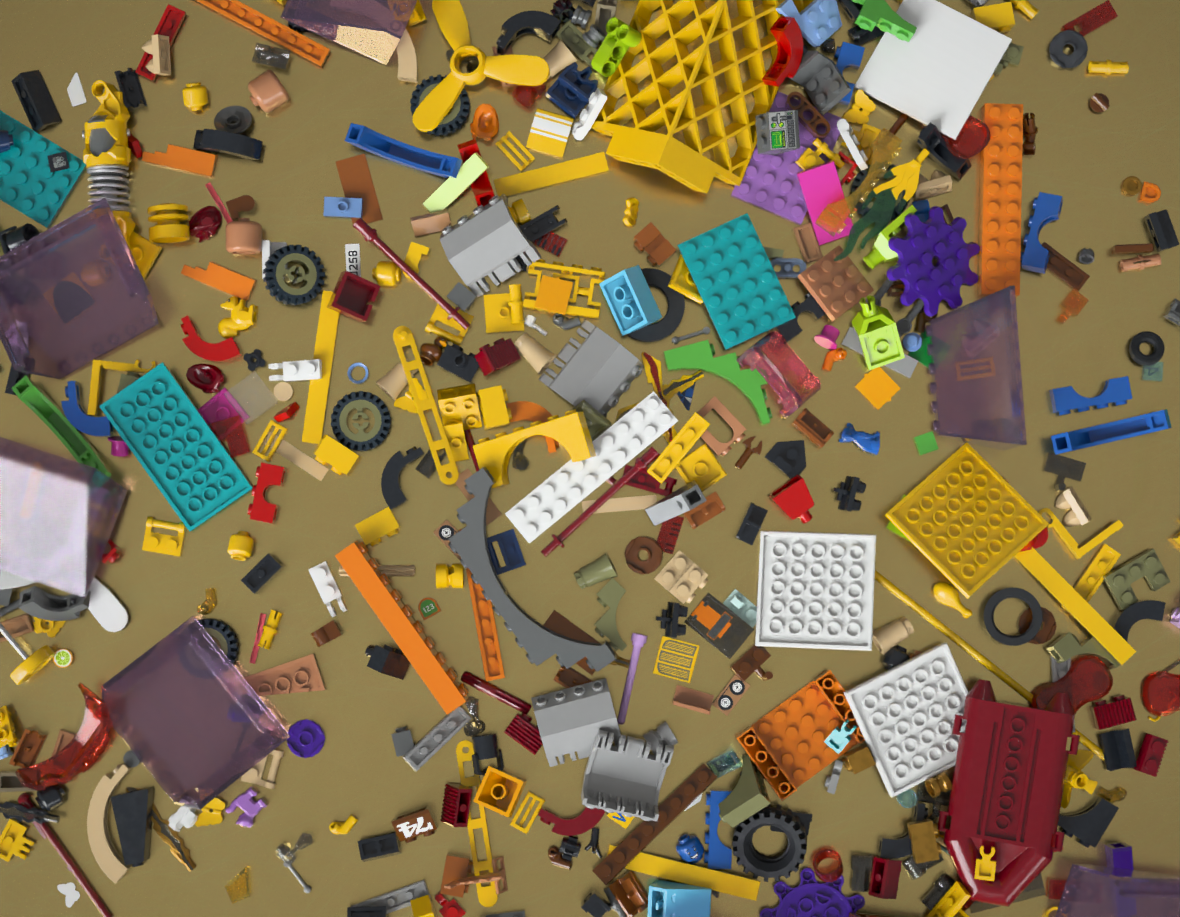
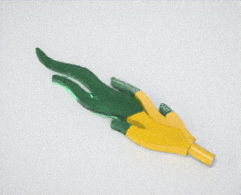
M924 148L915 160L913 159L908 163L889 170L883 178L896 177L877 186L868 194L861 209H865L874 197H876L875 202L869 212L852 226L846 248L833 259L835 262L847 257L852 252L858 237L867 226L875 222L873 229L862 239L861 249H864L867 241L880 233L888 225L893 215L896 200L899 194L905 190V194L898 206V211H902L904 205L917 189L921 163L929 155L930 152Z

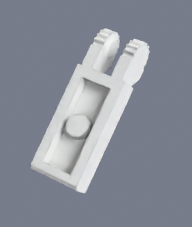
M599 88L591 94L588 106L580 114V120L573 124L571 133L576 140L585 138L584 136L592 127L607 100V95Z
M844 118L839 119L836 124L858 167L861 170H865L868 168L865 162L868 160L863 150L860 151L857 147L860 143L855 134L852 135L853 129Z
M320 359L269 364V369H283V375L269 376V381L288 382L322 379V362Z
M325 561L308 569L332 617L336 616V611L331 604V601L337 599L340 609L343 612L347 611L341 597L342 594L327 562Z

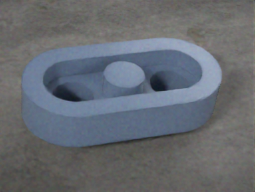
M775 258L770 261L773 269L776 265L781 268L779 272L775 271L777 278H798L797 276L806 270L805 262L798 258ZM793 266H798L800 268L799 272H794Z

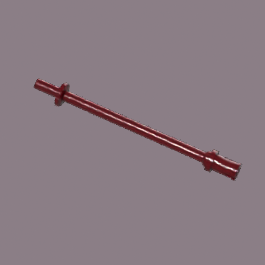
M359 218L354 223L353 227L365 237L364 240L366 242H373L449 314L448 320L453 318L465 330L471 325L458 313L460 307L458 306L454 309L378 237L375 228L372 229L362 218Z
M651 446L640 458L637 457L635 465L558 536L552 534L551 536L554 540L541 553L547 557L559 545L562 548L565 547L563 541L640 470H647V466L660 454Z

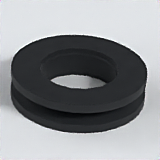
M643 268L641 271L648 286L661 290L666 296L668 311L659 322L627 334V336L641 342H655L668 337L677 329L684 315L685 299L683 294L668 287L672 277L668 273L659 269Z

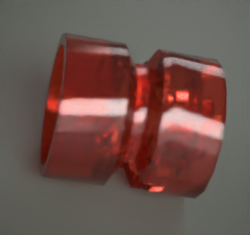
M544 84L538 86H517L511 95L520 104L531 109L537 101L536 97H540L543 94L546 86Z

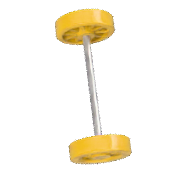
M0 623V632L24 659L10 674L13 681L17 685H21L46 666L55 656V652L49 645H45L29 656Z

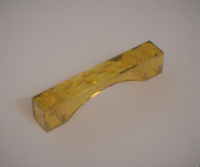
M883 128L870 147V167L863 183L848 197L828 204L815 224L833 237L836 233L841 234L846 227L845 220L848 217L851 219L858 210L855 208L858 202L863 203L869 195L866 191L870 186L872 188L875 187L880 180L877 177L881 171L885 173L891 165L889 162L892 156L896 158L902 147H900L902 140Z

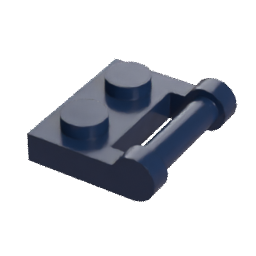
M514 529L487 538L490 556L497 575L526 565ZM492 542H498L506 566L500 567Z

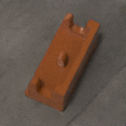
M804 408L791 423L820 449L834 434L807 408Z
M716 491L705 497L707 501L683 513L692 529L697 528L726 510Z
M561 666L553 679L565 688L593 682V680L571 667L566 669L565 666Z
M31 727L25 728L9 764L20 766L22 770H31L47 735Z
M632 870L618 877L608 886L628 917H634L638 912L641 913L648 907V894Z

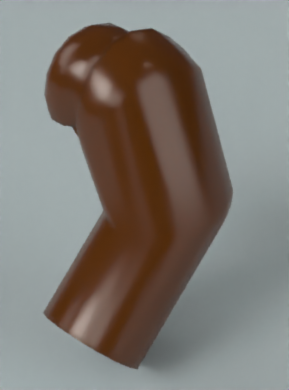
M549 848L548 856L552 864L571 870L573 861L562 858L558 848Z

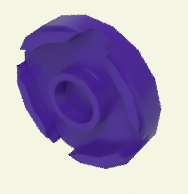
M299 720L290 727L287 733V745L291 752L298 757L309 758L315 756L321 751L325 743L324 730L314 720Z

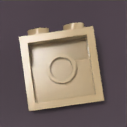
M680 550L654 578L682 604L685 602L689 604L696 596L694 591L698 587L702 589L709 581L707 579L708 574Z

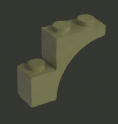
M612 578L596 594L599 596L597 601L604 608L607 605L610 608L594 625L596 626L595 631L602 638L606 636L611 640L608 644L615 651L618 649L623 651L627 645L621 639L617 630L616 610L626 590Z
M1068 632L1062 634L1046 648L1057 663L1065 662L1076 655H1085L1101 661L1109 669L1117 668L1120 665L1092 635L1079 644L1078 638Z

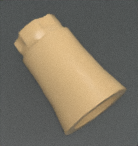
M561 40L542 58L549 65V78L550 76L551 78L554 77L558 72L577 61Z
M527 332L522 334L514 343L518 352L532 365L538 375L544 372L557 356Z
M398 362L385 376L375 382L394 401L408 383L401 362ZM418 369L410 371L412 378Z
M904 616L874 630L872 640L879 652L885 655L892 647L908 638L915 631L911 622Z

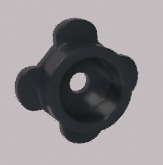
M255 349L250 354L246 353L243 357L247 361L248 370L254 371L255 368L264 367L266 364L259 349Z

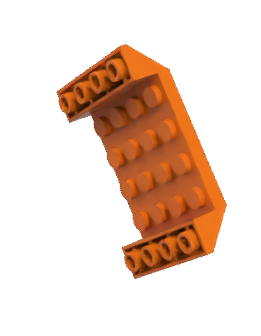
M831 670L802 687L750 725L736 738L781 801L797 791L800 785L858 743L861 744L865 741L844 695L846 691ZM848 719L847 728L852 729L854 726H857L852 734L848 735L852 738L850 742L837 754L824 741L837 726L841 729L842 724Z

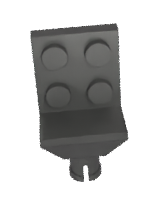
M803 45L800 66L795 76L790 79L804 87L818 112L824 115L851 91V88L833 60L818 51H808L807 46Z

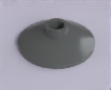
M242 106L226 107L219 111L214 118L216 130L236 134L247 130L252 123L250 111Z

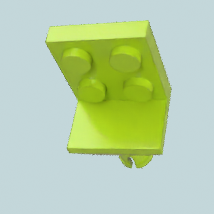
M913 205L876 236L872 246L873 250L863 258L864 262L871 269H874L881 261L889 262L898 259L897 253L889 248L888 241L899 233L901 225L906 227L904 222L905 216L909 213H916L917 209Z
M869 295L866 296L868 303L864 297L860 299L862 311L857 313L851 323L859 337L868 370H872L903 359L905 356L894 319L888 309L876 305L874 296Z

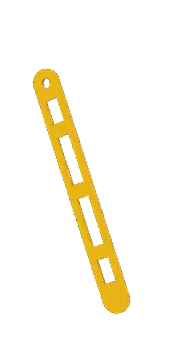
M399 326L393 332V339L439 478L446 485L454 484L458 480L459 473L412 332L406 326ZM411 345L415 360L407 362L402 347ZM415 369L419 370L428 397L427 400L421 402L419 401L410 371ZM432 409L441 440L433 442L423 411ZM445 448L449 464L441 466L436 451ZM447 472L452 474L451 478L446 477Z
M464 740L456 747L460 781L462 785L467 787L476 786L478 791L481 784L480 776L474 773L473 777L465 778L463 762L472 760L474 750L473 743ZM464 747L469 748L468 753L463 752ZM479 805L481 818L471 819V813L469 812L467 826L475 876L480 875L479 871L483 870L493 872L485 809L482 805ZM482 828L486 861L478 862L473 829ZM495 881L491 882V886L482 887L481 883H476L480 904L484 907L494 906L498 900Z

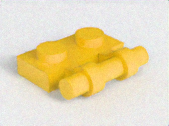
M818 138L812 142L817 147L815 151L808 147L795 161L798 166L806 170L825 163L819 157L823 153L829 158L827 162L833 160L839 169L845 164L840 159L841 156L833 153L828 148V144Z

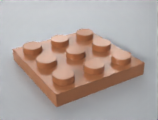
M840 245L797 276L832 322L856 305L862 297L865 298L874 291Z

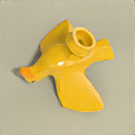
M1078 750L1077 755L1069 754L1061 807L1064 809L1069 805L1073 787L1084 789L1092 795L1097 786V781L1088 779L1087 775L1081 771L1093 758L1094 753L1092 751Z

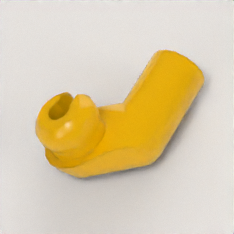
M351 814L345 822L330 823L329 830L333 834H347L358 819Z

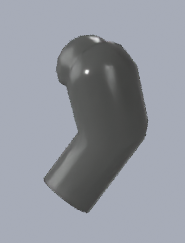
M559 313L553 315L554 324L564 330L581 325L579 316L569 319Z

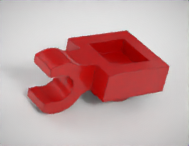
M440 892L435 895V900L442 906L439 912L443 917H462L466 914V911L454 897L449 901Z

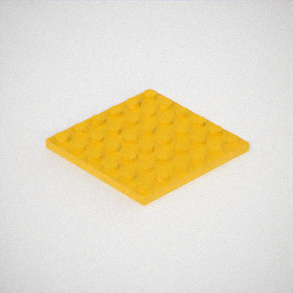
M967 442L885 515L967 599L1049 524Z

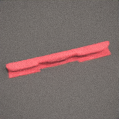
M209 181L205 186L228 224L233 220Z
M260 614L249 663H256L260 647L257 645L264 630L262 628L265 625L267 614Z

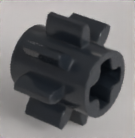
M558 0L553 3V9L550 12L554 17L566 23L572 19L575 8L570 0L566 2Z
M569 836L568 839L563 838L559 852L563 853L562 858L571 861L572 857H578L582 845L577 843L578 838Z

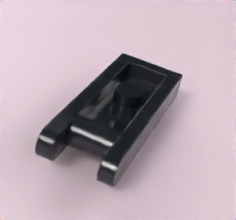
M557 205L519 228L529 241L534 242L568 221L566 218L558 221L554 212L560 209Z

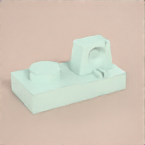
M734 589L723 604L753 628L756 625L757 607L738 590Z

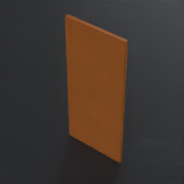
M365 153L336 161L345 198L363 199L362 220L367 224L382 220L383 217ZM351 218L353 225L359 218Z
M555 610L543 625L558 634L572 639L599 643ZM586 656L576 663L591 675L596 671L595 668L592 670L586 662L588 658Z

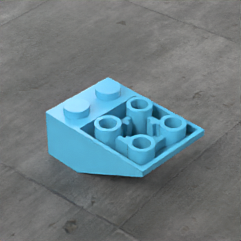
M657 879L649 886L648 917H710L712 889Z

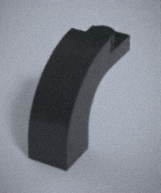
M524 11L510 17L502 25V35L496 42L497 53L505 55L513 42L525 34L537 35L550 43L555 34L560 30L561 20L541 11Z
M931 122L921 130L917 141L918 145L922 150L924 148L930 152L928 156L940 167L961 180L972 166L968 157L950 146L940 135L937 127Z
M204 129L196 130L193 149L222 152L244 159L259 160L263 141L236 133Z
M414 446L406 451V456L401 451H398L389 459L383 470L381 489L390 510L408 501L400 486V476L407 465L425 455L421 447L417 449Z
M1140 600L1117 613L1111 626L1127 641L1129 631L1137 621L1142 619L1162 621L1166 602Z
M915 801L913 822L927 819L928 808L925 807V803ZM909 831L903 836L895 838L880 836L878 856L895 859L912 854Z

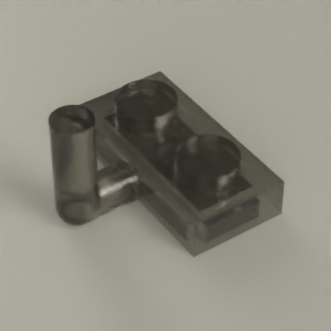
M1048 452L1043 471L1058 475L1055 490L1062 491L1066 489L1065 478L1081 482L1086 463Z
M925 781L918 784L917 801L933 804L932 813L928 817L933 823L939 817L940 806H949L951 790L941 792L939 796L933 798L926 790Z

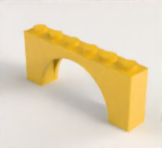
M576 409L565 412L566 416L559 418L558 415L547 418L548 422L541 423V420L530 423L529 428L524 429L521 426L512 429L513 433L508 435L506 432L496 434L495 439L489 440V437L478 440L479 444L473 446L479 469L486 467L496 481L491 489L509 484L508 464L513 451L522 441L534 435H544L558 441L568 451L573 462L595 457L596 452L583 411L576 412Z

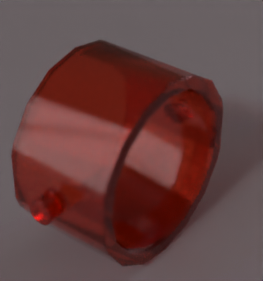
M832 849L821 850L813 859L814 870L820 880L833 882L843 874V863L836 851ZM823 859H836L839 862L838 868L828 874L820 872L817 868Z

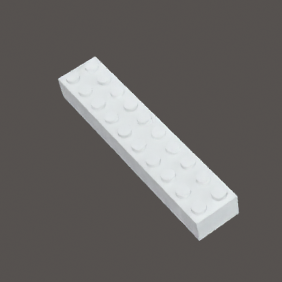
M653 391L593 441L596 452L595 457L579 462H573L572 459L569 460L506 512L505 515L530 544L675 425L678 420Z

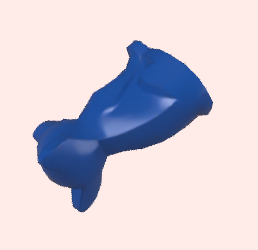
M847 423L846 428L842 430V438L839 439V442L853 441L862 450L877 455L880 447V432L876 431L874 434H869L864 431H856L853 424Z

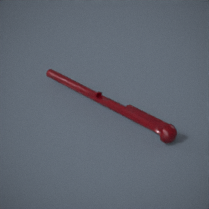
M22 793L18 797L19 805L27 809L35 808L29 799L31 797L29 793ZM27 814L29 819L42 818L39 815ZM36 821L32 822L44 840L48 838L60 857L68 865L67 869L75 876L103 917H113L47 823L39 824Z

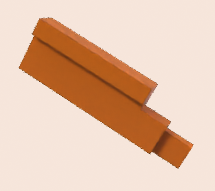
M168 144L167 153L143 151L142 161L207 176H213L217 160V154Z
M213 261L209 262L207 270L199 266L193 268L184 264L181 271L183 275L246 301L249 300L257 281Z

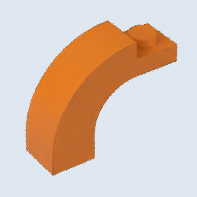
M527 401L507 403V408L511 410V423L520 421L536 422L540 420L541 423L548 422L547 418L552 417L548 410L536 403ZM545 436L549 454L557 453L556 448H559L558 441Z

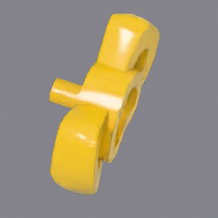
M635 197L626 199L627 208L624 211L626 215L623 218V222L627 226L636 224L639 201Z

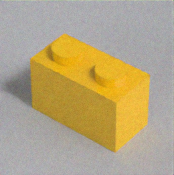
M1011 2L976 7L971 11L972 19L995 31L999 30V33L1008 32L1015 25Z
M327 434L323 436L313 452L316 455L315 460L323 465L326 462L332 465L331 470L339 475L342 472L347 475L359 456Z
M389 507L355 525L365 545L370 544L371 547L382 542L380 538L386 535L389 538L397 534V529L401 527Z

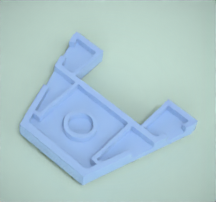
M785 0L776 8L779 14L795 18L802 36L813 47H819L842 26L836 0H814L800 13L792 0Z

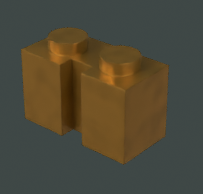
M864 744L843 754L844 759H842V762L848 772L851 771L857 774L876 765L869 748Z
M931 819L907 823L914 862L917 864L939 860V854H942L940 843H936L935 835H938L936 823H933Z

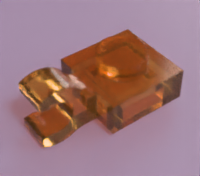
M1072 289L1061 304L1065 309L1058 316L1057 320L1063 324L1071 314L1077 316L1089 300L1075 289Z

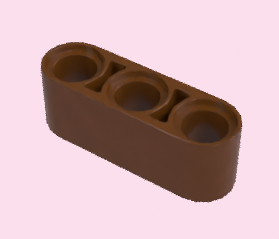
M796 91L790 93L785 102L786 108L788 110H798V121L813 137L820 140L826 138L830 132L829 122L801 93ZM797 98L800 104L793 106L790 103V99ZM808 111L812 113L813 118L806 120L803 117V113ZM822 125L825 127L826 132L820 134L817 132L816 127Z

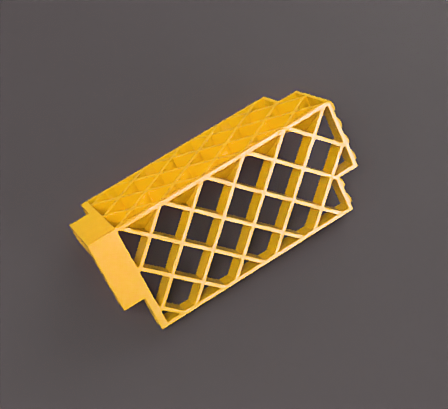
M639 0L630 22V27L641 33V41L636 47H629L615 72L608 77L603 90L607 95V100L591 127L600 134L612 136L606 154L618 161L658 169L694 191L708 193L714 176L727 184L740 186L757 144L755 116L770 111L779 88L766 85L762 80L768 70L765 71L762 51L768 48L771 49L772 62L769 67L770 69L776 60L778 52L776 39L770 29L781 16L776 11V8L785 0H762V4L755 8L752 0H736L739 16L731 20L726 0H719L708 9H706L705 5L706 0H679L676 4L673 3V0ZM792 0L799 13L813 2V0ZM661 6L663 14L649 24L652 13ZM694 10L696 19L681 29L679 21ZM765 15L768 35L759 39L756 19ZM741 28L745 48L736 52L732 32ZM669 30L671 38L656 48L655 40ZM702 35L704 43L689 54L687 46ZM718 40L721 60L712 64L709 44ZM644 49L646 57L632 67L635 55ZM676 55L679 63L664 73L662 65ZM747 60L751 79L742 83L738 64ZM724 72L727 92L718 96L715 76ZM651 74L653 82L639 92L637 84ZM684 79L686 88L671 98L669 90ZM700 85L704 104L694 109L691 89ZM753 91L755 105L752 112L748 114L744 96ZM626 93L628 102L615 111L614 108L617 100ZM658 99L661 107L646 117L644 109ZM730 104L733 123L724 127L721 108ZM707 117L710 135L700 140L697 121ZM632 118L634 119L635 128L623 126ZM666 124L668 130L667 135L655 133L659 128ZM683 129L685 144L673 138V134ZM736 135L738 148L735 155L730 158L727 139ZM713 148L715 162L702 154Z

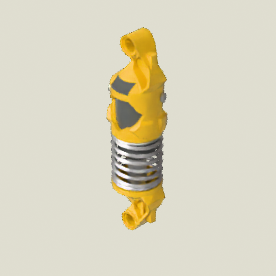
M98 80L93 83L91 90L101 105L93 116L85 122V131H82V137L85 138L83 163L86 164L87 173L91 175L87 180L93 182L87 187L97 189L89 191L88 195L101 196L88 200L90 203H96V205L89 206V220L107 236L106 241L99 249L100 256L105 260L120 261L125 254L126 248L130 247L129 237L135 227V222L131 218V209L127 207L131 203L127 200L130 197L127 193L130 188L127 186L129 180L126 179L129 176V173L126 171L129 169V163L132 161L127 137L130 136V129H127V121L130 114L127 107L123 104V92H118L111 83ZM117 195H125V197L117 198ZM117 202H124L126 204L117 205Z

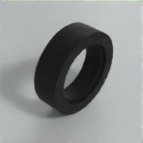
M1013 587L1005 588L996 592L988 600L984 609V623L987 631L996 641L1009 646H1018L1029 642L1037 635L1042 625V610L1037 599L1028 591ZM1008 598H1018L1029 605L1033 619L1026 632L1017 636H1009L1002 633L996 627L994 611L1001 601Z

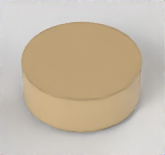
M280 382L274 387V396L280 401H288L293 396V388L286 382Z

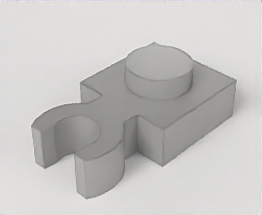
M836 760L831 776L827 775L824 787H827V792L835 794L843 766L842 761Z

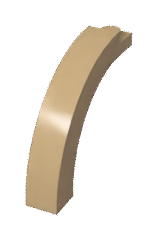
M331 0L332 10L360 14L378 23L389 34L396 46L399 64L398 79L418 83V61L412 40L402 22H395L393 14L388 8L375 0Z
M125 763L122 766L119 764L113 770L112 774L114 776L107 773L102 777L92 795L87 816V833L92 853L102 871L115 884L121 880L131 867L130 865H125L124 860L114 848L107 826L110 797H112L119 783L132 769Z

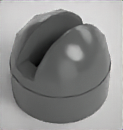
M1085 247L1081 249L1079 253V261L1081 263L1090 264L1094 261L1095 254L1091 248L1086 249Z

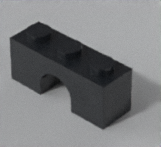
M810 292L804 296L806 300L801 304L797 301L791 306L796 318L774 328L785 343L803 331L797 322L798 316L801 313L811 314L816 321L826 314Z

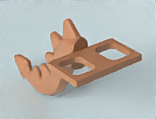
M503 856L492 859L493 872L458 879L444 885V888L451 889L458 885L495 881L496 894L508 891ZM497 860H500V871H497ZM500 879H502L503 882V890L501 891L499 887Z

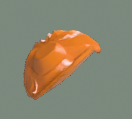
M481 104L474 113L473 122L470 124L473 139L478 137L483 139V141H491V138L498 132V115L495 108L490 104Z

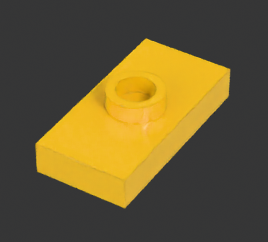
M462 421L443 424L454 461L469 459Z

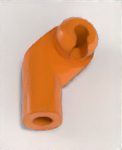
M836 348L835 350L828 351L822 369L831 371L834 362L846 358V350Z

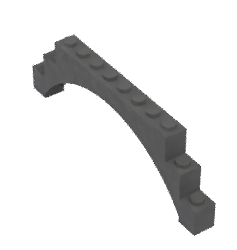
M483 467L464 480L466 483L464 485L465 489L470 495L474 494L475 497L457 509L458 519L462 524L466 523L467 526L449 538V546L454 553L458 552L461 557L460 562L464 568H469L472 572L471 578L477 585H481L484 597L487 600H491L495 605L493 606L495 613L504 618L506 621L504 625L509 632L513 631L518 646L520 648L524 647L527 651L526 657L530 663H535L538 666L554 654H557L556 660L558 663L568 669L586 656L588 658L586 660L588 666L592 670L595 668L598 672L614 661L617 655L607 641L604 643H592L558 634L530 617L508 594L492 563L486 535L488 498L491 487L496 481L486 467Z

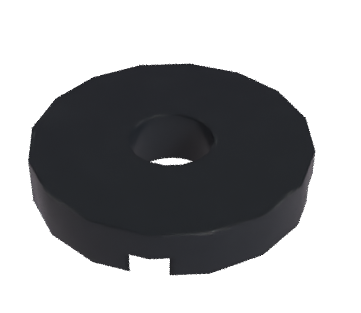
M1075 30L1061 31L1054 36L1050 43V57L1055 64L1062 68L1077 67L1087 56V41L1082 34ZM1066 44H1071L1074 47V51L1071 54H1066L1063 51V47Z

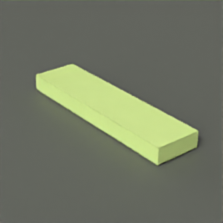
M477 152L474 153L460 167L457 178L449 177L423 205L430 213L445 210L489 168L488 164Z

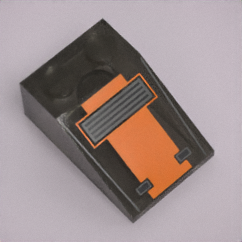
M710 593L706 594L684 621V623L729 659H731L754 630Z

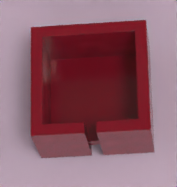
M343 271L340 274L327 308L361 323L366 322L373 306L371 304L366 305V303L375 302L381 286L348 271Z

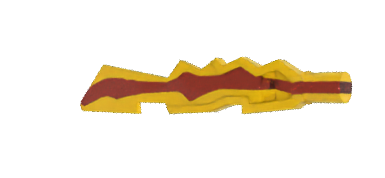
M642 352L641 356L648 384H653L654 392L673 414L674 412L669 408L670 398L663 395L661 361ZM675 425L663 434L668 445L677 435L674 429Z

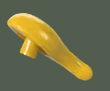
M944 582L934 585V595L939 602L957 609L966 619L972 616V611L961 603L959 593L953 586Z

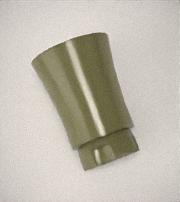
M607 552L574 572L576 581L581 589L610 578L618 577Z

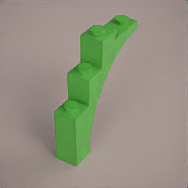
M851 0L863 5L855 21V24L859 25L862 29L872 32L876 26L883 32H889L898 39L907 42L913 37L917 27L902 19L891 9L885 0Z
M709 340L663 352L668 371L697 369L711 372L727 379L738 387L750 400L758 414L761 425L770 423L772 413L770 407L766 408L765 400H767V394L765 389H761V386L768 384L767 380L770 379L768 369H764L763 365L740 371V367H743L741 357L736 356V352L713 358L715 349L713 343L709 344Z

